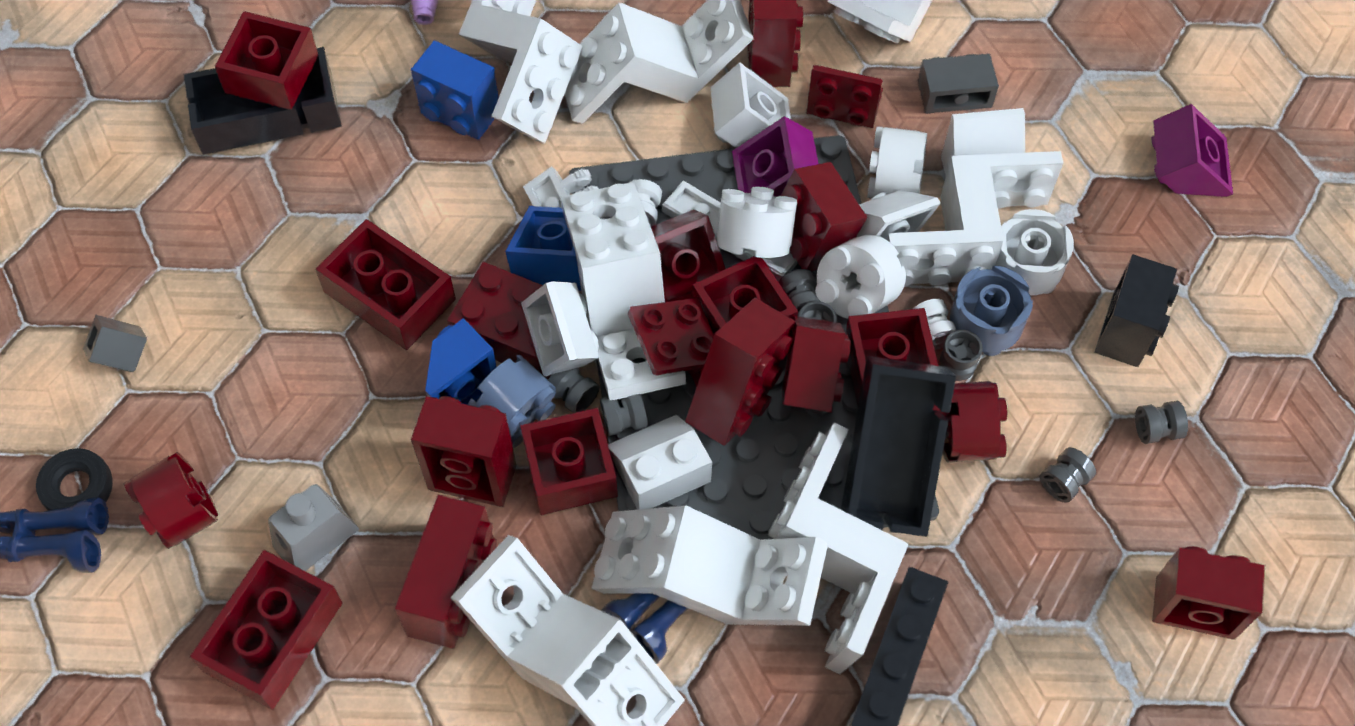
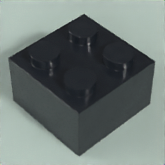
M1132 254L1113 292L1094 353L1135 367H1139L1145 354L1153 355L1158 339L1163 337L1170 320V316L1166 315L1168 306L1172 307L1178 293L1179 285L1173 284L1177 268Z

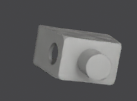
M317 484L310 486L302 493L289 497L286 505L268 519L272 545L275 551L283 560L304 571L359 530L358 526L341 506Z

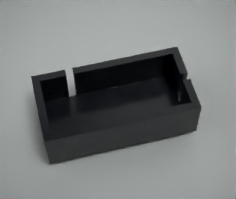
M324 47L317 48L318 57L292 110L225 93L215 68L184 74L191 130L202 155L304 135L303 129L309 128L310 132L314 133L342 127L333 77Z
M871 356L866 357L841 506L842 511L882 531L884 522L879 512H884V519L891 532L928 537L948 420L941 412L950 413L956 375L947 367ZM934 404L940 409V411L933 410Z

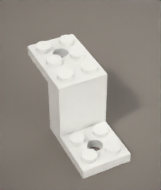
M472 0L459 35L500 60L512 63L491 117L535 141L545 143L583 46L544 20L530 16L536 0ZM534 91V98L530 103L529 97L531 92Z
M707 0L682 26L618 2L580 43L583 48L565 92L572 121L583 124L624 82L688 103L754 39L741 1Z
M827 0V2L837 6L834 11L835 14L860 26L862 25L864 29L898 44L901 38L911 42L932 0Z
M1061 151L951 156L940 196L945 231L888 234L887 241L896 248L899 253L896 256L901 267L904 266L905 269L904 287L911 284L930 283L931 285H943L948 282H960L972 269L981 267L980 270L992 269L996 265L1004 242L998 209L1008 206L1038 207L1040 205H1048L1063 165Z
M635 183L614 184L611 187L580 191L572 195L560 197L563 214L577 257L582 295L587 304V321L590 330L596 334L599 349L597 353L599 358L597 360L609 400H617L636 394H644L686 384L685 371L653 375L647 360L642 363L632 362L636 358L646 359L628 316L630 307L665 302L660 251ZM602 217H612L609 219H600Z
M834 422L826 434L821 432L817 434L812 446H809L799 465L801 470L796 480L792 481L783 500L786 503L781 513L777 514L768 532V536L774 539L818 537L828 542L821 578L850 592L840 615L846 617L840 630L835 629L825 648V652L830 654L825 667L841 674L863 655L908 543L818 499L849 430Z
M686 505L612 512L611 519L605 528L606 537L602 552L595 564V577L591 589L603 594L653 593L725 624L810 625L828 542L818 537L760 540ZM787 576L785 584H782L783 580Z
M508 535L451 596V599L522 679L575 707L591 726H664L685 701L620 619L563 594L516 537ZM513 585V599L507 605L502 606L501 596L503 591ZM636 695L634 709L626 714L627 702L632 696Z

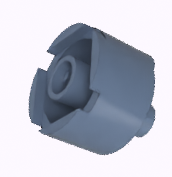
M993 266L992 269L980 270L981 267L972 269L961 279L950 310V321L954 323L956 330H967L976 334L982 342V352L984 354L996 356L1001 351L1012 347L1020 339L1032 311L1033 299L1031 300L1028 292L1029 286L1027 282L1015 271L1003 266Z
M517 355L516 363L509 358L496 367L478 387L483 393L479 400L476 402L471 398L468 405L474 407L489 405L499 409L502 413H506L512 445L515 448L523 442L520 425L533 423L536 419L538 421L546 420L554 411L556 405L551 400L556 394V388L525 358Z

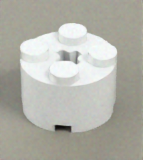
M876 127L874 148L880 149L871 153L869 173L876 174V177H870L868 198H872L879 193L887 195L900 190L920 194L927 133L915 130Z
M752 187L751 193H744L735 189L722 190L717 246L725 251L743 255V249L756 251L755 257L761 258L787 255L792 244L797 199L786 196L775 197L773 196L774 190L765 187Z
M1036 209L1019 211L1013 215V218L1003 223L1001 228L1004 242L995 265L1009 268L1023 277L1029 286L1028 292L1030 295L1049 294L1055 289L1064 274L1074 247L1073 236L1066 225L1063 228L1055 221L1056 216L1051 213Z
M870 234L853 238L831 249L824 255L818 266L815 290L817 298L821 302L829 304L836 314L847 319L848 316L873 314L897 299L903 290L906 273L904 266L901 267L896 256L899 253L884 238Z

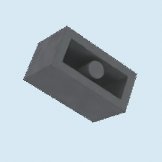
M990 53L922 59L918 86L925 114L993 107L999 85Z

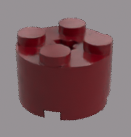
M991 381L955 383L950 413H948L946 418L948 425L945 438L949 441V443H944L943 455L946 462L995 460L1006 457V439L1004 434H1001L1000 422L1007 420V404L1004 397L999 398L997 384Z
M178 452L164 458L124 483V487L135 503L139 502L143 509V512L138 514L143 527L150 535L157 533L161 542L168 549L182 543L218 521L216 518L218 511L202 481L197 482L190 472L194 471V469Z

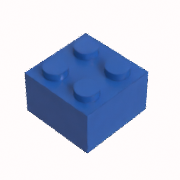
M434 40L411 68L420 112L430 121L441 122L451 127L460 135H469L479 140L495 120L491 116L499 96L494 67Z

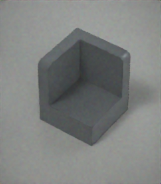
M95 315L83 350L89 362L134 372L147 337L140 326Z

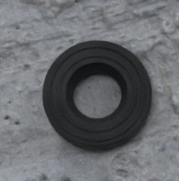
M80 448L68 449L51 457L41 468L36 480L38 498L48 511L71 507L89 498H101L106 503L113 487L112 474L105 461L96 453ZM75 471H82L89 475V484L84 492L74 497H67L61 494L60 484L65 476Z

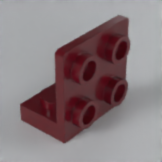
M813 65L806 114L815 115L822 119L842 121L854 126L873 128L883 88H881L882 80Z
M698 298L630 307L628 316L652 374L663 375L687 371L691 374L697 388L714 337Z

